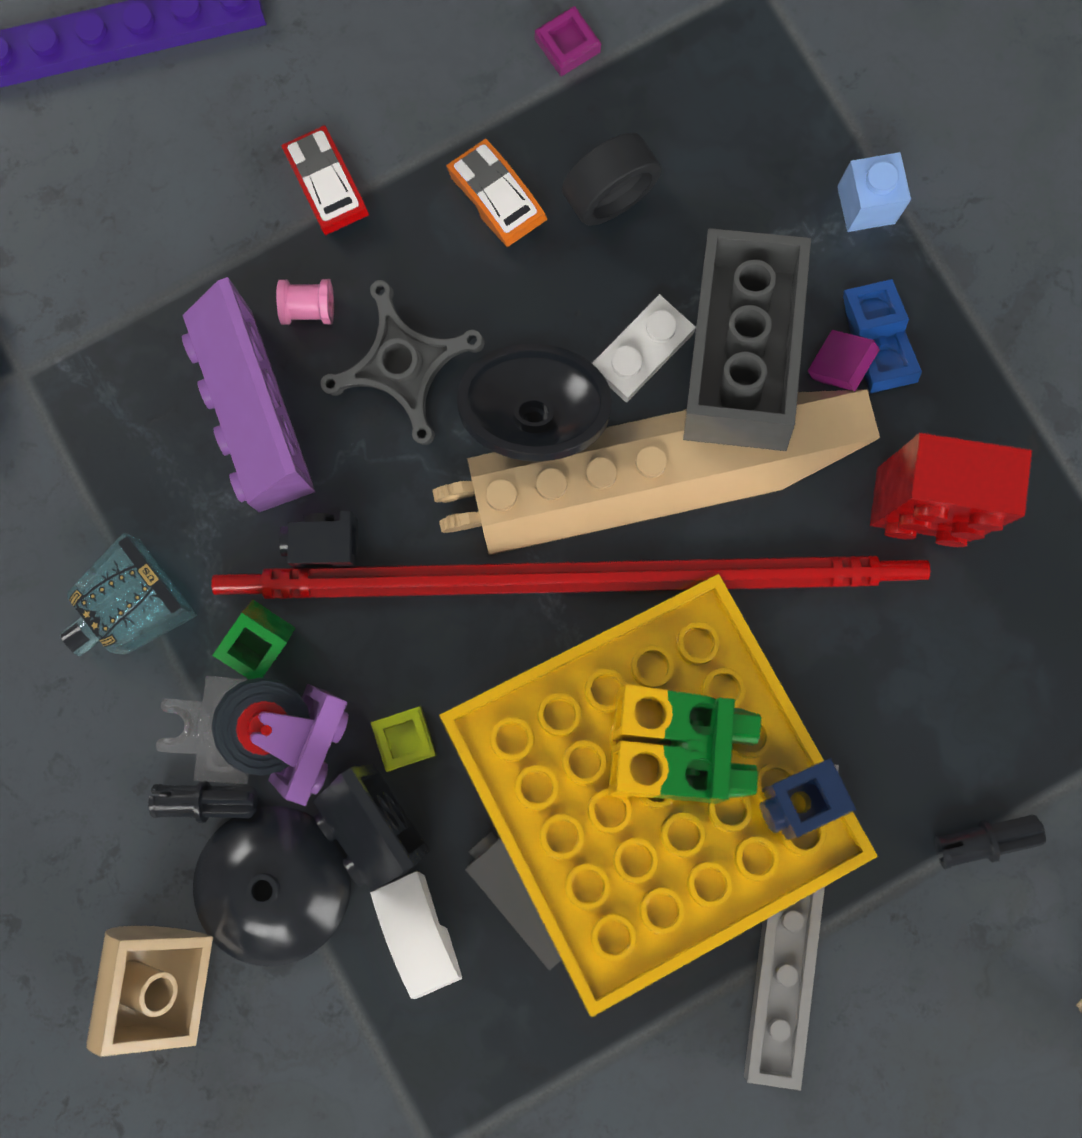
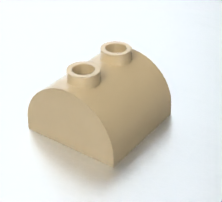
M122 926L106 930L86 1045L87 1049L101 1057L196 1046L213 937L195 931L158 926Z

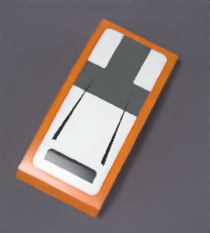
M486 138L446 165L451 179L477 206L481 219L506 247H509L547 220L545 212L531 192Z

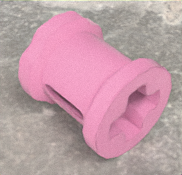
M288 279L278 280L276 303L281 325H290L292 320H322L323 324H333L334 293L330 279H322L320 284H290Z

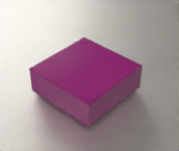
M575 6L534 30L535 41L560 77L601 52V42Z
M832 330L807 372L814 381L855 392L880 349L872 339Z

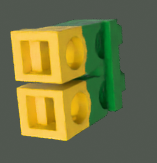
M625 684L617 692L613 740L620 742L612 747L608 796L650 797L717 804L727 801L729 798L755 795L758 783L757 765L731 763L732 743L744 745L758 744L761 715L744 709L734 708L735 699H716L697 694ZM636 741L652 742V743H661V744H670V745H669V746H665V745L638 743V742H636Z

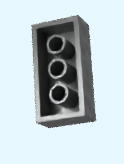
M708 228L683 440L787 451L796 419L811 238Z

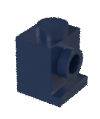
M831 758L763 788L762 791L767 800L760 802L762 816L773 833L782 831L786 840L798 838L856 810ZM794 793L800 794L805 800L806 807L801 814L796 812L790 799Z

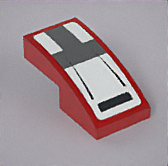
M325 125L281 145L324 235L330 234L369 215L360 193Z

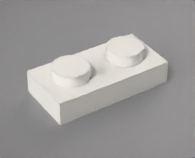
M659 294L592 364L602 373L609 387L627 403L694 334L696 327Z

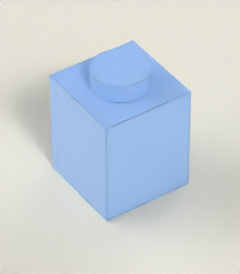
M901 152L850 161L837 186L847 232L895 224L911 201Z

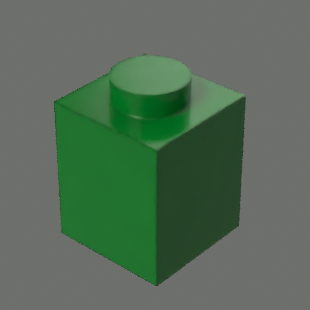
M252 600L240 614L212 656L249 680L259 677L263 678L296 628L255 600Z

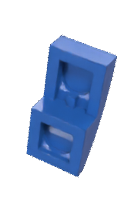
M893 280L844 290L843 299L851 334L874 340L880 349L864 375L869 393L918 383L922 370L905 332L909 318Z

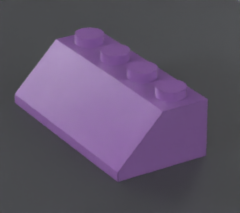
M228 277L220 279L183 314L188 333L182 335V341L193 364L199 362L204 379L197 381L206 407L209 410L215 408L220 425L214 427L213 430L219 448L224 456L230 454L236 469V472L229 475L233 490L240 502L247 501V504L256 511L262 512L315 492L253 313Z

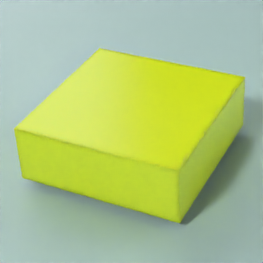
M421 706L371 722L386 772L437 756Z

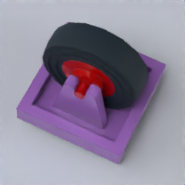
M259 677L242 681L227 691L215 708L211 726L215 747L229 765L246 774L261 776L270 774L268 781L284 799L306 806L310 794H318L325 781L328 764L324 763V759L331 742L338 743L346 729L348 713L344 712L347 702L326 690L307 684L301 698L296 690L280 680Z

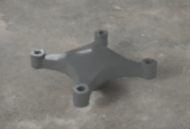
M377 280L370 288V293L376 300L379 312L378 331L371 349L351 369L336 375H325L321 379V388L332 396L342 394L345 389L361 386L376 388L391 394L401 403L409 415L413 427V439L419 444L429 445L435 438V432L427 421L426 399L433 379L439 370L453 357L468 351L472 353L481 351L485 344L484 338L476 330H468L464 335L450 339L430 338L415 332L402 321L396 312L392 301L394 291L391 286L383 280ZM385 289L384 294L379 295L380 291ZM477 338V342L471 345V339ZM335 381V386L330 388L331 383ZM426 430V437L421 438V432Z

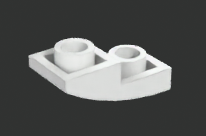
M416 871L370 892L388 948L412 999L420 998L463 979L448 929L439 924L425 875Z

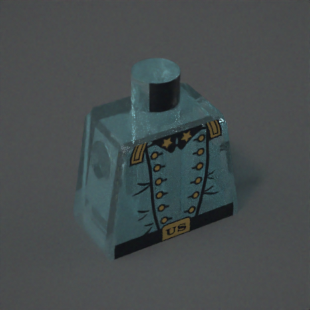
M124 533L68 591L67 598L81 617L60 633V637L65 645L79 657L99 642L110 653L125 655L192 620L197 616V613L142 541Z

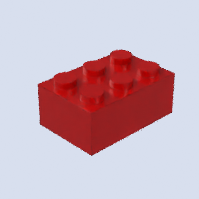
M919 433L877 468L870 526L885 528L884 535L897 539H915L916 534L936 536V544L949 547H966L968 542L972 540L984 539L985 534L992 531H1001L1003 526L1025 516L1032 450Z

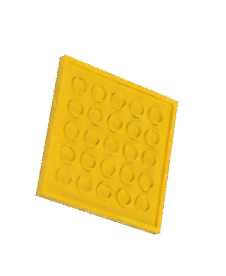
M719 574L439 715L591 1017L878 857L853 812L798 838L788 840L785 839L782 831L773 833L766 824L760 810V802L767 800L762 789L824 760ZM625 684L703 695L716 699H735L734 708L760 714L761 729L758 744L744 745L732 743L731 763L757 765V793L747 797L729 798V800L717 804L650 797L608 796L612 747L620 742L613 740L617 692ZM636 741V742H638V743H647V744H656V745H665V746H669V745H670V744H661V743H652V742ZM794 793L790 799L796 812L801 814L805 810L806 803L800 794Z

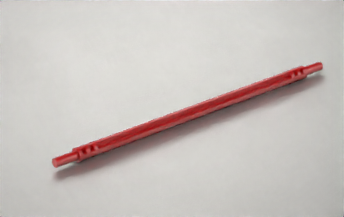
M877 556L264 568L262 574L213 575L211 587L213 595L263 594L264 599L688 590L717 574L720 575L727 589L878 586L879 581L929 580L930 563L928 560L879 561Z

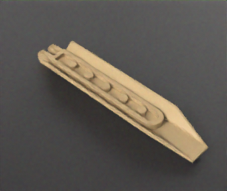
M850 390L798 392L795 427L787 451L683 440L686 410L606 427L602 435L589 447L562 459L540 462L522 461L502 456L495 452L467 458L472 481H459L433 489L434 500L440 503H450L458 499L475 496L479 512L458 513L443 518L439 521L441 532L452 533L482 526L488 554L493 555L780 491L880 438L868 390H856L855 392Z

